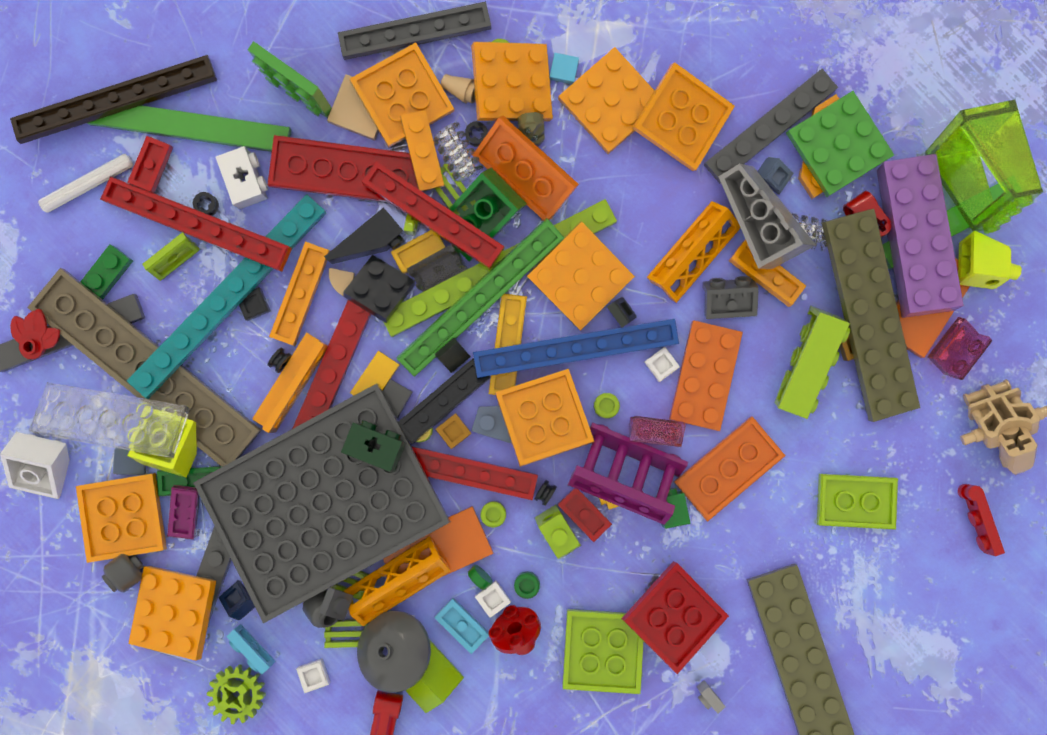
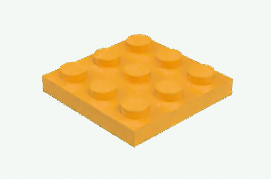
M473 42L471 49L477 121H497L503 115L509 121H518L520 115L531 112L543 114L544 121L553 119L547 44Z
M417 43L408 46L350 78V83L388 148L406 139L400 118L401 115L426 110L429 125L455 110Z
M614 47L558 96V100L602 149L609 154L634 132L632 127L655 90Z
M674 62L666 71L632 129L691 171H695L735 106Z
M582 221L526 275L580 331L635 277Z
M569 369L495 392L520 467L594 442Z
M156 473L76 486L87 563L114 559L120 554L132 556L167 549Z
M144 566L128 644L195 661L202 658L216 580L153 566Z

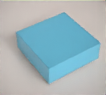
M554 53L550 80L573 84L579 57Z

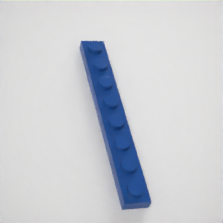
M675 319L477 351L473 352L476 375L479 378L679 344L676 321Z

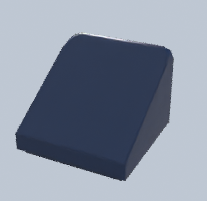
M240 581L235 582L218 597L228 616L236 620H241L255 608L246 588Z

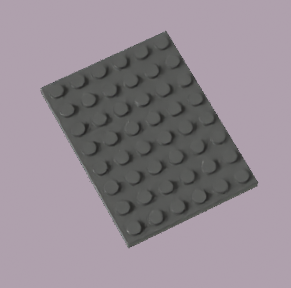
M377 383L194 482L263 623L451 522L382 389ZM362 420L377 425L376 431L385 434L386 430H390L401 435L400 440L406 442L395 472H388L341 453L353 422L361 424ZM377 440L371 441L369 444L373 446V450L379 449L381 446L377 443Z

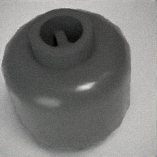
M120 554L104 566L102 579L113 592L117 590L126 592L142 580L143 575L140 569L144 565L136 555L130 558L126 554Z
M328 589L303 603L302 609L312 625L317 628L330 627L338 621V619L318 613Z

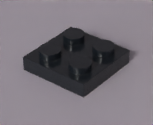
M372 255L344 290L343 297L387 323L415 286V280Z

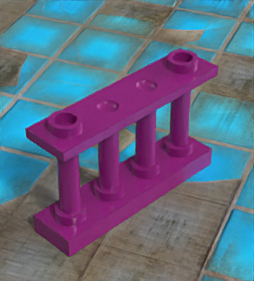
M592 422L590 430L594 442L591 445L584 467L576 466L568 485L665 525L672 517L675 505L666 501L674 475L679 477L687 467L688 462L675 454L665 453L614 432L604 425H597ZM602 446L617 451L608 477L593 471ZM626 455L640 461L632 487H628L618 481ZM650 465L664 471L656 497L645 494L642 491Z

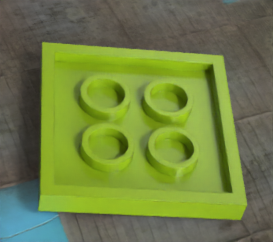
M567 609L563 689L641 694L644 641L621 619L626 614L625 612Z

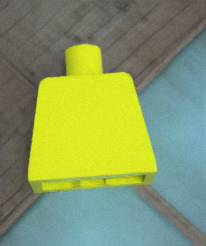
M973 231L959 242L958 277L960 285L996 289L1009 279L1017 280L1021 275V266L1011 263V249L1009 246L977 231Z

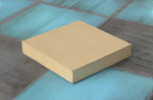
M345 74L327 121L330 124L375 141L379 131L350 83L352 76Z

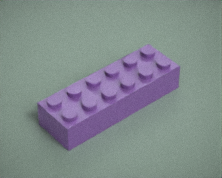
M932 154L883 162L877 169V177L883 211L891 221V230L887 235L888 241H890L902 318L950 312L961 308L964 304L937 155Z

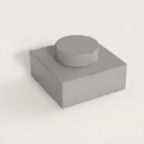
M705 680L697 686L701 693L698 698L708 710L712 707L718 714L725 708L721 699Z

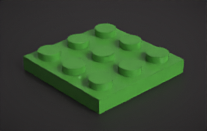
M253 41L247 50L253 57L252 62L266 76L265 79L276 88L280 85L286 90L285 93L294 101L298 102L301 100L307 105L306 108L317 117L322 114L328 119L332 108L320 88Z
M851 91L786 132L826 197L894 156L891 148L854 91Z

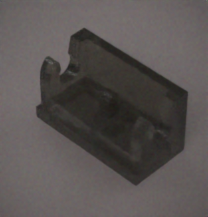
M451 244L407 268V271L417 283L415 286L424 292L468 268L457 247Z

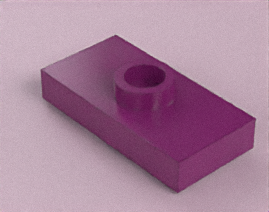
M180 485L172 487L167 536L194 539L196 537L199 493L196 487Z

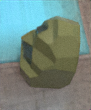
M537 112L524 113L518 117V129L536 146H539L545 139L543 114Z

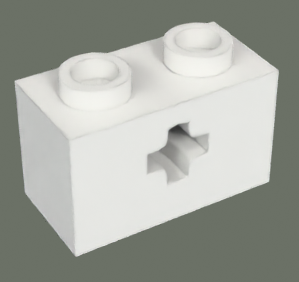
M243 146L216 156L230 199L235 207L242 209L268 199L265 192L268 190V186L264 177L259 176L257 167H260V164L254 152L251 153ZM247 173L248 175L245 176L246 181H241L244 178L243 174Z

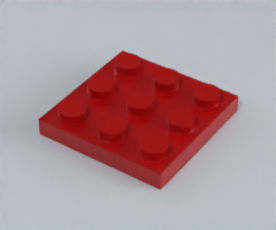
M673 561L621 619L678 674L729 615L677 562Z

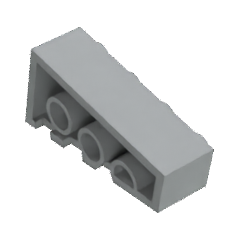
M739 163L718 176L758 269H773L816 246L753 166Z

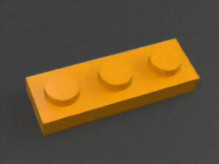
M426 110L401 115L400 118L418 189L423 192L444 187Z
M746 239L729 259L730 263L788 307L794 304L806 287L804 283L780 265L773 269H758Z

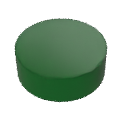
M474 565L468 571L471 581L482 590H486L493 583L490 576L478 565Z
M529 571L520 573L514 583L517 595L525 599L536 596L540 589L538 576Z

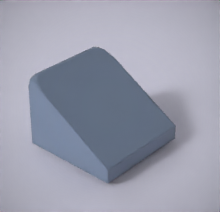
M772 157L766 158L757 171L777 194L782 192L794 174L779 158Z
M115 448L113 474L145 475L146 465H142L127 456L131 448Z

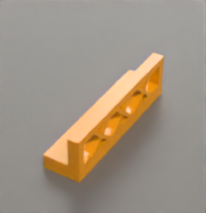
M711 201L647 276V279L652 284L661 288L672 301L676 303L740 229L737 219L729 208ZM728 220L731 226L725 233H722V226ZM713 240L712 248L709 252L705 253L706 245L709 241ZM693 260H697L696 267L689 272V265ZM677 279H680V286L673 292L670 287Z
M307 332L252 420L262 425V429L268 433H275L319 365L328 347L327 344Z
M429 536L345 589L343 592L351 595L356 594L360 590L365 591L362 599L356 603L353 600L351 601L348 609L350 616L360 625L364 626L380 614L387 612L449 573L451 570L447 562L440 556L432 538ZM430 548L432 555L424 560H419L420 553ZM409 563L405 572L402 574L396 573L400 565ZM387 577L383 586L374 588L379 578Z

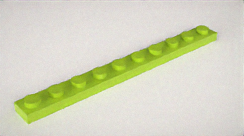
M604 199L554 226L565 237L581 221L593 234H596L617 223V220L608 202ZM518 244L502 251L491 269ZM479 263L402 302L387 323L384 322L390 336L394 337L449 309L491 269Z

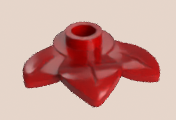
M36 309L28 313L24 319L14 316L11 320L10 329L12 337L19 343V350L22 356L27 359L40 358L46 349L53 348L58 343L60 329L47 327L42 309ZM30 343L33 345L32 351L30 350Z

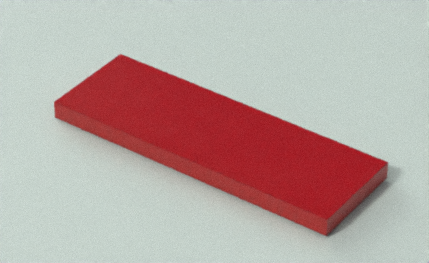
M274 135L268 187L388 202L362 183L377 161L418 188L409 153Z

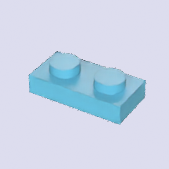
M454 598L434 617L471 654L489 637V632Z
M241 624L226 636L230 640V646L236 652H241L248 659L247 663L252 670L263 674L276 662Z

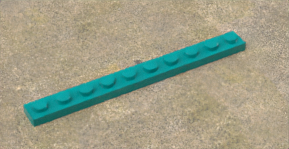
M306 194L266 237L293 249L324 217L326 211ZM244 258L133 373L127 382L143 397L149 399L273 268Z

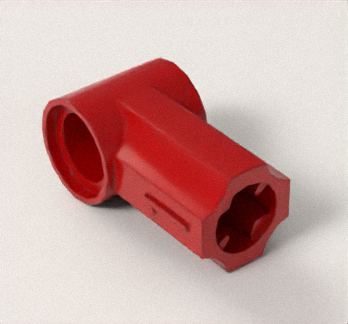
M377 691L373 706L374 719L370 735H394L396 720L399 718L403 695Z

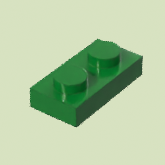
M109 244L80 282L103 300L133 260L115 246Z

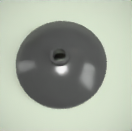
M401 611L384 612L369 622L360 635L357 647L358 664L364 678L376 689L389 693L405 691L418 683L428 668L431 655L430 640L424 626L414 616ZM385 647L388 650L387 656H384L383 649Z

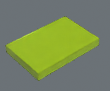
M819 474L817 525L896 530L898 478Z

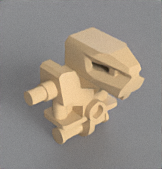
M1007 379L992 386L989 384L983 385L981 390L973 393L963 394L964 401L968 406V417L970 420H975L978 425L977 429L960 436L963 445L983 441L987 448L998 447L1002 466L1008 468L1014 475L1031 469L1034 466L1038 446L1031 435L1038 432L1040 420L1047 417V406L1033 408L1030 403H1023L1021 400V390L1019 388L1012 389Z

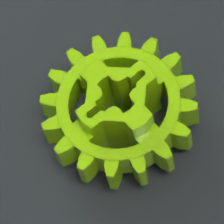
M241 664L236 666L235 670L230 665L225 669V673L220 671L215 675L217 679H213L209 683L214 689H210L207 692V696L213 697L208 706L216 707L213 715L221 713L222 722L229 717L231 724H235L238 718L242 723H245L248 716L253 718L257 714L256 709L259 710L263 706L260 700L266 696V693L261 692L260 689L265 683L257 682L260 674L257 673L252 676L250 674L252 670L250 667L242 671ZM236 691H238L240 694L237 697L233 695V693Z

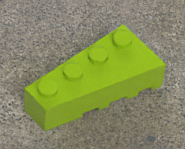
M811 305L807 313L812 315L811 320L806 326L803 325L800 332L801 347L794 349L791 356L790 365L793 366L792 371L787 370L785 372L774 402L779 409L808 419L810 413L813 414L818 405L817 396L820 390H824L827 386L829 369L837 363L840 354L837 351L841 342L844 343L850 333V328H848L849 322L835 314Z

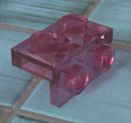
M958 317L928 355V358L944 375L963 380L991 344L992 339L989 336L979 334L965 318Z
M634 416L630 417L629 437L630 441L682 447L686 426L685 422Z

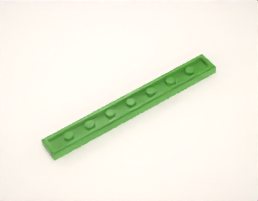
M142 105L87 123L93 126L236 147L245 146L249 149L272 152L274 135L290 137L291 135L290 127Z
M546 218L396 357L397 360L415 377L436 358V352L450 340L456 339L556 247L564 239V236Z

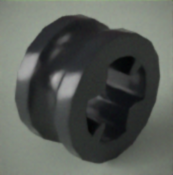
M479 121L470 123L465 129L466 140L474 147H478L488 133L486 126ZM473 129L483 131L481 139L478 140L476 137L471 138L469 136H472Z
M200 192L193 198V208L211 216L218 211V200L210 193ZM204 199L211 201V203L208 204V210L204 209L203 207H200L204 204Z
M279 348L267 364L270 368L275 367V372L277 373L284 369L292 356L290 353L285 354V349Z
M547 480L544 481L534 498L536 501L541 500L544 506H546L557 488L555 485L550 486Z

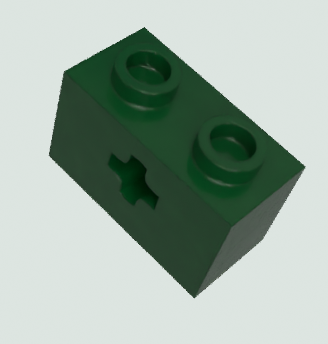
M362 420L361 424L353 422L341 453L388 472H395L406 442L400 440L401 435L390 430H386L385 434L376 431L377 425ZM377 440V443L381 446L379 449L373 450V446L369 444L371 441Z

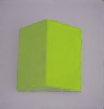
M431 640L430 661L425 674L418 683L405 690L425 713L442 704L464 678Z

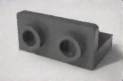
M745 276L736 277L735 280L712 278L710 281L703 282V289L705 291L704 315L706 319L757 316L758 286L751 278Z

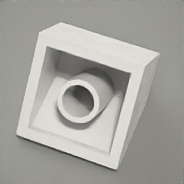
M16 432L0 453L9 488L59 499L70 461L66 443Z

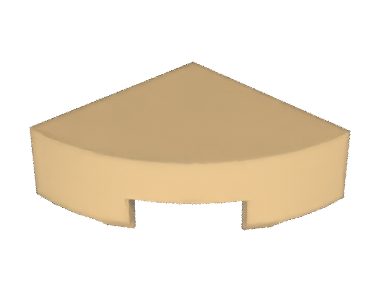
M329 268L330 282L333 288L343 296L344 290L355 278L356 274Z

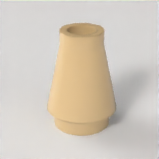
M448 74L443 76L441 86L444 90L465 104L476 101L474 79Z

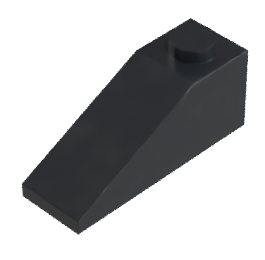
M383 207L324 257L331 264L385 252L390 248L394 250L404 242L403 237L406 234Z

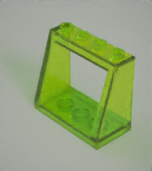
M1015 99L960 110L924 152L925 155H937L942 185L972 231H984L987 234L1000 230L1002 224L1010 222L1012 216L1020 214L1024 207L1033 204V200L1043 193ZM981 158L1004 191L994 201Z

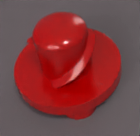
M510 605L496 619L488 634L498 651L506 654L516 653L518 655H525L530 653L535 647L536 639L541 630V622L532 609Z

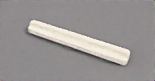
M122 154L39 199V206L43 211L49 213L108 181L110 176L115 177L132 168L133 163L128 155Z

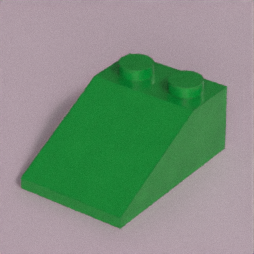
M491 167L474 180L449 210L452 212L457 210L461 218L491 238H494L527 203ZM475 200L476 203L472 206L470 202ZM466 205L468 209L463 211L461 207ZM454 246L469 262L473 259L471 256H469L468 254Z

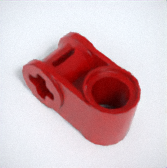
M862 192L843 206L846 216L874 208L881 238L890 232L891 221L870 192Z

